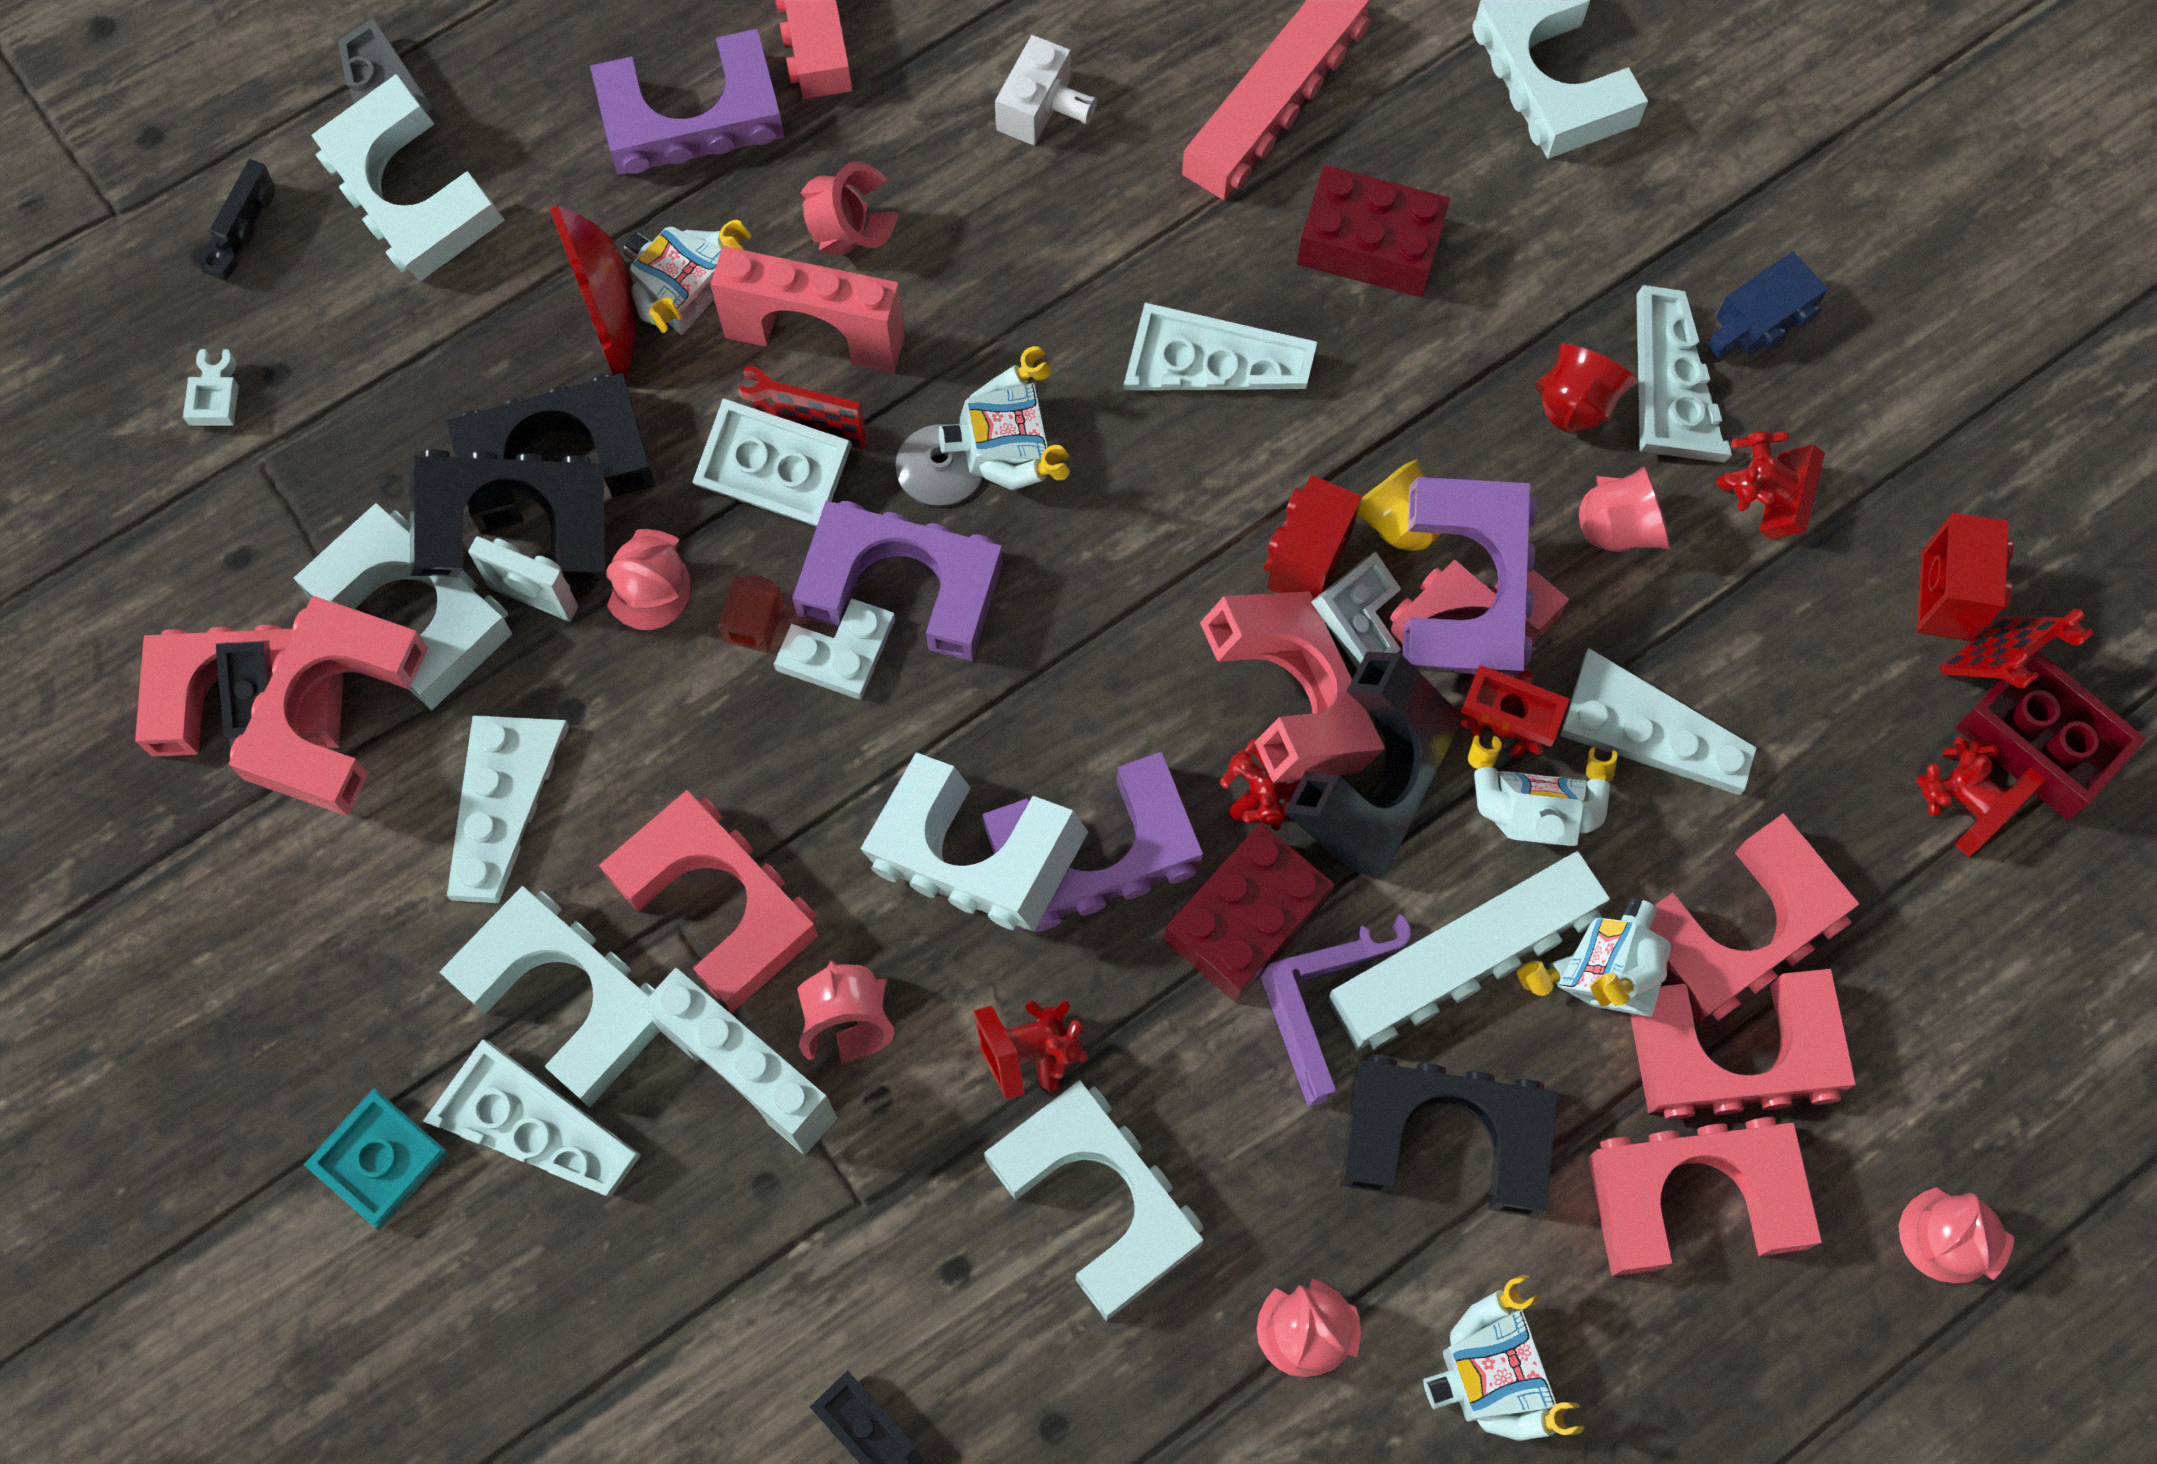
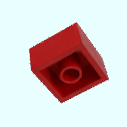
M1310 475L1304 490L1296 487L1285 513L1288 515L1283 527L1277 526L1267 549L1270 552L1264 566V570L1270 572L1267 589L1276 593L1310 591L1313 599L1324 592L1352 536L1362 496L1313 475Z
M1953 512L1921 550L1917 633L1973 641L1985 627L1991 625L1993 618L2002 609L2008 607L2012 595V584L2010 581H2006V572L2014 551V542L2012 539H2008L2009 521Z

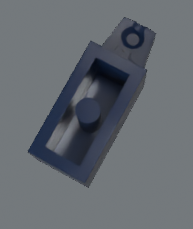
M1793 251L1726 296L1716 316V319L1723 327L1713 333L1707 347L1718 359L1739 346L1749 356L1763 346L1769 350L1789 333L1788 329L1797 323L1803 327L1818 316L1822 310L1819 304L1828 288Z

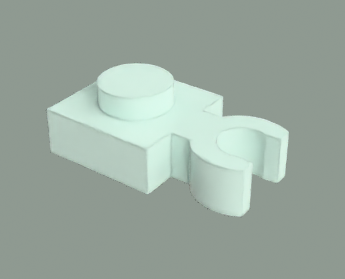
M200 349L196 362L202 371V376L188 377L183 418L188 425H234L239 385L230 376L235 371L236 361L228 349H223L222 360L216 365H211V357L205 349Z

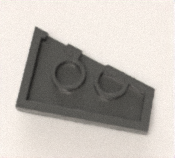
M374 18L338 40L346 85L350 88L353 105L397 74L431 120L434 121L439 118Z

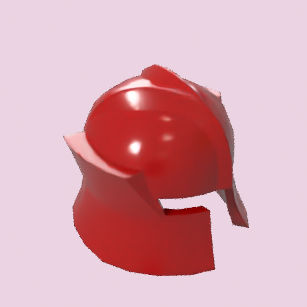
M1560 344L1555 367L1537 381L1535 385L1542 397L1545 414L1550 422L1564 432L1575 434L1585 429L1595 428L1604 420L1609 421L1618 400L1638 382L1632 372L1601 354L1571 344Z

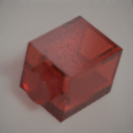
M734 575L718 624L724 643L765 653L769 652L784 606L779 586H776L773 581L762 576L752 575L747 579Z

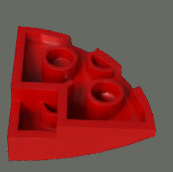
M561 206L549 208L612 375L623 373L626 380L632 362L636 337V307L631 295L632 283L625 260L611 237L594 222Z

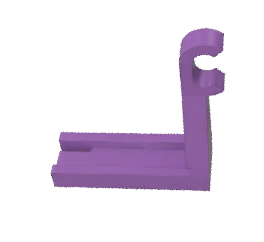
M1400 914L1392 926L1397 933V939L1381 944L1375 943L1370 938V930L1361 926L1357 931L1356 941L1270 963L1261 976L1308 1108L1327 1102V1095L1335 1093L1336 1089L1297 985L1399 952L1410 938V926L1407 920Z

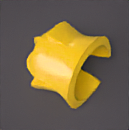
M1417 459L1403 465L1386 480L1365 494L1361 499L1357 518L1373 529H1376L1379 532V536L1386 543L1398 549L1409 551L1425 549L1441 535V533L1408 532L1409 485L1417 477H1425Z

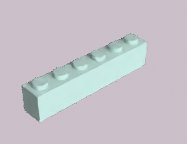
M1576 851L1333 989L1327 1002L1357 1051L1369 1044L1373 1050H1377L1399 1036L1396 1029L1409 1021H1412L1415 1026H1419L1436 1016L1440 1012L1437 1005L1453 997L1456 1003L1461 1002L1481 989L1478 982L1491 974H1494L1497 979L1510 974L1522 965L1519 960L1522 956L1533 950L1537 956L1550 951L1562 942L1559 936L1573 927L1578 933L1588 929L1593 920L1603 918L1599 912L1610 898L1580 853Z

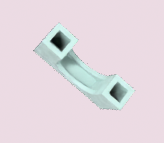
M1481 0L1476 19L1473 22L1474 36L1480 45H1484L1491 57L1494 73L1498 78H1503L1510 91L1513 107L1516 111L1522 112L1528 123L1532 141L1535 145L1541 146L1547 159L1639 126L1648 100L1629 67L1586 83L1567 84L1553 80L1543 74L1531 59L1529 50L1535 44L1582 27L1590 0Z
M395 74L313 133L312 137L322 149L316 153L320 162L332 176L338 172L345 181L339 186L343 194L355 208L362 205L368 213L362 219L378 240L385 237L391 245V248L386 251L391 261L401 273L409 269L422 281L501 224L505 219L468 171L421 203L403 206L384 200L381 190V179L387 162L399 149L434 125V122L399 76Z
M377 503L294 577L295 581L310 599L313 595L351 609H355L377 588L392 581L412 579L422 581L435 588L438 601L436 613L430 625L420 635L428 650L409 688L431 711L512 635L504 620L508 616L507 611L492 596L488 595L483 600L474 592L473 589L477 585L463 570L458 577L410 576V523L396 510L389 515Z
M916 752L860 848L872 861V871L891 882H896L898 878L909 881V885L913 889L927 897L935 898L937 893L949 897L948 901L967 913L974 914L976 909L986 912L993 922L1006 929L1014 930L1015 926L1018 925L1034 932L1088 834L1087 829L1073 810L1032 796L1009 839L997 853L973 865L956 866L945 863L942 856L945 834L971 787L954 766Z
M522 886L445 965L440 973L486 1014L523 974L536 966L550 962H565L586 971L593 987V1003L590 1013L581 1028L545 1067L590 1108L660 1032L641 1006L655 989L646 982L638 988L626 977L631 972V969L611 951L603 957L592 947L596 942L595 937L577 921H574L570 927L557 916L562 909L548 895L540 891L534 896Z
M676 967L641 1005L660 1032L695 1062L700 1058L719 1073L762 1114L769 1126L804 1156L836 1121L837 1116L827 1096Z
M1079 1080L984 1152L988 1165L1015 1200L1057 1168L1078 1160H1092L1103 1163L1114 1169L1126 1181L1133 1196L1135 1209L1134 1218L1129 1229L1117 1243L1076 1274V1282L1107 1321L1198 1250L1203 1243V1238L1199 1233L1204 1230V1227L1187 1205L1179 1209L1168 1195L1173 1187L1162 1171L1156 1165L1148 1169L1137 1154L1142 1150V1147L1126 1126L1118 1130L1110 1120L1107 1113L1112 1109L1096 1087L1087 1090Z

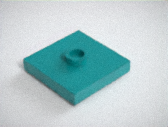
M373 1088L306 1161L304 1166L375 1229L380 1231L446 1158L449 1152L378 1090Z

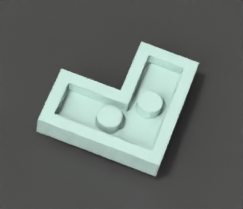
M1376 552L1362 559L1311 601L1357 669L1367 651L1397 653L1401 650L1375 612L1401 590Z
M851 598L834 638L791 624L774 662L775 670L862 700L894 624V613Z

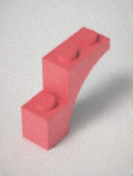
M1455 559L1443 571L1437 567L1421 584L1420 589L1423 592L1413 602L1406 598L1390 616V620L1393 621L1390 634L1402 650L1404 623L1411 618L1471 620L1478 618L1492 605L1497 593L1498 583L1493 590L1489 589ZM1534 569L1531 572H1527V590H1532L1533 611L1531 617L1525 620V636L1531 637L1532 646L1560 618L1569 600Z

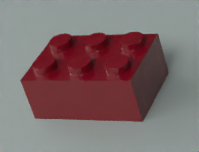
M1323 165L1301 236L1296 265L1422 298L1451 198Z
M2037 651L2023 664L2028 671L2038 673L2039 677L2025 688H2018L1999 678L1957 724L1955 729L1970 741L1978 742L1983 746L1996 745L1999 748V755L1991 758L2016 779L2030 767L2035 770L2045 781L2033 793L2068 821L2092 802L2147 738L2042 653Z
M1260 822L1165 928L1164 942L1237 1004L1261 977L1267 966L1276 960L1329 900L1334 883Z

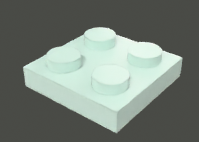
M478 536L475 538L468 553L489 589L570 622L578 605L558 564L543 556H536L535 559L520 554V551L515 546L502 539H494L493 542H490Z

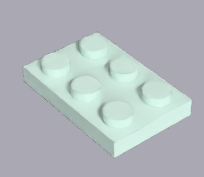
M723 398L692 483L700 488L817 527L825 501H832L852 444L849 440Z

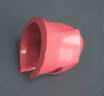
M859 161L849 162L841 168L836 176H818L810 180L802 189L801 194L805 198L802 204L805 223L813 237V241L820 244V252L832 256H840L849 253L857 245L866 248H878L891 237L897 223L898 212L870 214L868 226L864 230L868 204L850 186L856 187L863 195H866L888 181L881 172L869 164Z
M1643 466L1635 473L1624 478L1596 476L1597 486L1584 496L1579 508L1580 526L1586 540L1597 548L1616 552L1627 551L1633 547L1670 550L1662 510L1645 467Z
M637 529L633 538L617 551L606 572L607 578L613 586L607 608L623 624L640 630H654L676 620L684 611L690 595V577L685 564L681 561L676 551L680 539L662 531Z
M830 961L825 969L803 982L797 988L805 1018V1026L799 1043L803 1055L808 1060L815 1058L819 1033L836 1024L858 1021V1023L851 1028L836 1033L841 1065L866 1058L888 1046L894 1037V1027L883 1010L887 978L876 980L874 974L866 967L849 964L837 965L834 961Z
M1937 1187L1924 1191L1910 1201L1903 1210L1899 1222L1900 1241L1905 1255L1914 1267L1922 1273L1943 1282L1953 1284L1968 1283L1981 1277L1983 1274L1994 1280L2008 1263L2013 1250L2015 1237L2004 1230L1996 1213L1973 1193L1952 1196Z
M1315 1279L1311 1280V1289L1299 1285L1290 1295L1275 1288L1266 1298L1259 1312L1256 1329L1258 1343L1262 1351L1277 1369L1292 1376L1310 1377L1332 1371L1343 1363L1348 1354L1357 1357L1359 1352L1361 1329L1356 1307L1349 1304L1338 1291L1326 1283Z

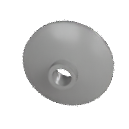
M944 424L927 426L911 434L901 445L896 458V474L904 492L918 503L938 508L954 506L967 500L977 491L984 478L982 476H974L969 472L965 451L941 452L939 427ZM936 455L948 457L943 463L932 461V457Z

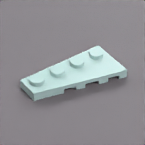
M1643 285L1637 293L1640 452L1725 463L1732 456L1728 441H1723L1718 425L1722 418L1718 404H1712L1707 386L1710 376L1706 364L1700 362L1696 348L1699 338L1686 293L1680 290Z
M1145 303L1124 381V391L1306 389L1317 342Z
M1587 649L1562 726L1561 737L1612 753V750H1615L1619 756L1741 795L1746 787L1756 751L1755 746L1593 650Z
M491 716L472 717L447 896L451 901L499 903L521 849L519 844L528 822L531 823L537 809L536 801L544 781L549 779L555 764L553 759L560 741H564L569 729L566 720Z
M482 1040L423 1120L433 1126L460 1135V1137L505 1153L507 1156L537 1166L551 1174L605 1196L613 1195L641 1156V1154L487 1040Z

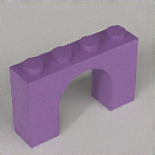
M758 29L716 38L726 79L725 89L714 107L704 114L693 118H668L656 113L646 104L632 56L590 66L608 145L617 175L641 173L648 168L670 163L681 164L692 158L709 154H725L732 149L754 144L765 145L773 140L784 138L781 117Z
M1417 477L1409 485L1408 532L1457 534L1471 538L1487 550L1495 563L1498 574V589L1495 599L1482 616L1471 620L1411 618L1404 623L1403 656L1418 671L1476 674L1479 665H1482L1508 676H1515L1524 671V665L1530 663L1532 641L1531 637L1525 636V620L1532 615L1533 592L1532 590H1527V572H1531L1534 567L1535 547L1534 544L1528 543L1529 525H1534L1537 511L1536 498L1530 497V483Z
M825 501L792 597L797 616L839 627L848 607L856 581L867 567L887 557L905 556L914 558L930 567L941 583L926 631L928 650L973 661L1003 565L1002 545H998L992 539L982 535L966 537L955 534L947 527L939 524L930 523L923 526L912 523L905 517L892 512H885L881 515L865 511L860 505L849 501H841L839 504Z
M1162 751L1117 767L1116 783L1128 810L1136 835L1129 852L1118 863L1103 870L1087 872L1069 867L1034 931L1040 932L1053 928L1061 923V917L1077 911L1081 916L1095 913L1106 907V901L1122 895L1126 900L1140 897L1152 889L1150 885L1167 879L1171 884L1185 881L1196 874L1195 869L1201 867L1203 853ZM1028 798L983 814L984 829L994 854L1009 839L1029 803Z

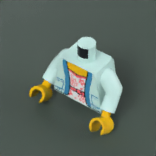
M732 220L725 224L720 231L714 232L680 231L674 227H667L653 242L640 233L631 235L624 245L623 253L634 261L629 269L633 281L631 295L641 320L657 325L661 333H665L668 330L666 325L668 322L678 333L683 335L714 300L710 284L722 246L743 250L739 243L745 239L752 238V234L740 220Z
M1036 346L1029 347L1021 355V367L1017 365L1012 366L971 394L965 400L960 416V424L941 425L939 427L941 452L965 451L969 472L972 475L982 476L1009 490H1016L1041 482L1046 479L1047 474H1050L1056 480L1066 479L1069 476L1070 469L1065 463H1056L1061 460H1067L1069 454L1060 445H1052L1047 448L1034 383L1027 384L1029 377L1043 380L1050 375L1051 366L1047 362H1043L1033 368L1035 361L1043 358L1045 352Z
M1476 735L1468 753V761L1477 769L1474 772L1477 807L1479 812L1484 817L1494 821L1508 838L1575 846L1578 843L1579 833H1588L1604 823L1610 794V784L1608 782L1614 777L1617 763V753L1615 750H1612L1611 760L1602 762L1594 757L1596 747L1590 749L1586 766V775L1590 780L1586 782V780L1497 771L1493 767L1501 750L1502 743L1500 739L1493 736L1489 749H1486L1479 744V736Z
M1631 897L1621 920L1596 918L1593 920L1572 955L1551 962L1548 970H1546L1541 961H1531L1522 965L1517 970V976L1523 988L1531 990L1538 996H1545L1554 988L1553 983L1555 982L1559 988L1593 1007L1651 1017L1661 983L1667 977V962L1671 951L1669 941L1650 930L1658 908L1645 900Z
M1527 1275L1518 1276L1506 1284L1504 1291L1498 1290L1471 1305L1451 1330V1346L1443 1351L1448 1371L1423 1379L1428 1400L1433 1409L1459 1401L1467 1422L1478 1420L1485 1432L1517 1441L1551 1436L1555 1432L1561 1435H1577L1584 1430V1426L1567 1427L1564 1422V1414L1570 1408H1580V1405L1572 1402L1556 1404L1522 1309L1538 1302L1540 1295L1538 1294L1528 1300L1522 1299L1518 1295L1517 1286L1520 1282L1530 1277Z

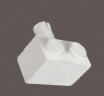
M1031 35L995 100L997 131L1035 146L1054 110L1080 120L1084 124L1090 122V117L1088 116H1093L1097 98L1067 88L1070 82L1069 49Z

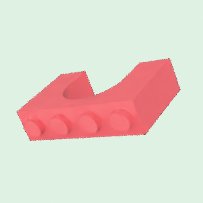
M722 246L710 286L725 338L767 347L778 311L802 312L830 323L846 337L852 365L895 373L905 339L898 282Z
M1310 591L1223 596L1200 622L1218 662L1262 659L1278 664L1289 671L1300 682L1310 699L1312 714L1279 717L1254 742L1273 783L1301 780L1305 771L1333 775L1360 773L1385 749L1367 710L1347 692L1352 679L1324 620L1311 603L1314 599Z
M312 595L306 609H302L296 616L293 626L294 633L286 650L279 652L274 661L273 676L265 692H261L253 703L251 710L252 718L244 734L239 735L231 747V760L228 765L245 781L349 816L368 773L355 758L302 739L298 727L300 706L305 696L316 684L329 676L345 672L365 674L409 689L428 647L416 630Z
M260 625L255 627V630L235 631L227 627L210 628L207 633H189L179 629H168L162 631L161 635H144L135 742L152 757L199 754L203 703L209 689L219 679L216 644L221 642L269 640L271 668L273 669L277 655L282 650H286L292 638L293 628L282 629L274 625ZM343 673L323 679L305 696L298 715L299 732L305 741L324 748H340Z
M686 790L605 859L599 867L606 878L637 912L674 880L692 870L715 868L732 874L742 882L747 893V905L742 921L729 937L693 967L699 979L732 1014L818 937L815 926L812 923L817 916L799 896L792 901L780 889L785 885V882L768 863L760 867L749 856L754 850L736 829L730 834L727 833L718 823L723 818L722 815L706 797L697 801Z
M1784 813L1749 837L1735 852L1737 857L1768 893L1775 907L1777 918L1776 931L1768 946L1758 950L1739 951L1717 943L1706 934L1673 892L1655 905L1658 910L1650 930L1668 940L1671 945L1667 962V977L1664 981L1668 986L1687 984L1692 1016L1698 1024L1711 1014L1717 1021L1721 1020L1741 1004L1736 998L1738 994L1748 987L1756 994L1778 977L1773 970L1785 960L1793 967L1815 950L1810 943L1822 933L1830 940L1852 923L1846 915L1856 908L1859 903Z
M1831 969L1786 973L1770 984L1780 1035V1049L1773 1067L1768 1072L1758 1075L1735 1074L1715 1064L1703 1051L1697 1039L1687 984L1661 986L1651 1017L1630 1013L1648 1114L1664 1113L1665 1120H1679L1695 1116V1109L1713 1108L1714 1115H1726L1743 1111V1104L1761 1103L1763 1110H1774L1792 1106V1099L1810 1098L1811 1105H1822L1840 1101V1094L1856 1084Z
M1766 1117L1747 1121L1745 1123L1746 1129L1728 1131L1727 1124H1714L1698 1128L1697 1136L1680 1138L1678 1130H1670L1649 1135V1142L1631 1144L1630 1137H1618L1601 1141V1149H1597L1587 1158L1611 1276L1656 1271L1672 1264L1660 1199L1664 1182L1670 1172L1675 1167L1695 1163L1712 1166L1724 1172L1737 1184L1746 1200L1758 1256L1807 1250L1822 1243L1794 1122L1777 1125L1775 1117Z

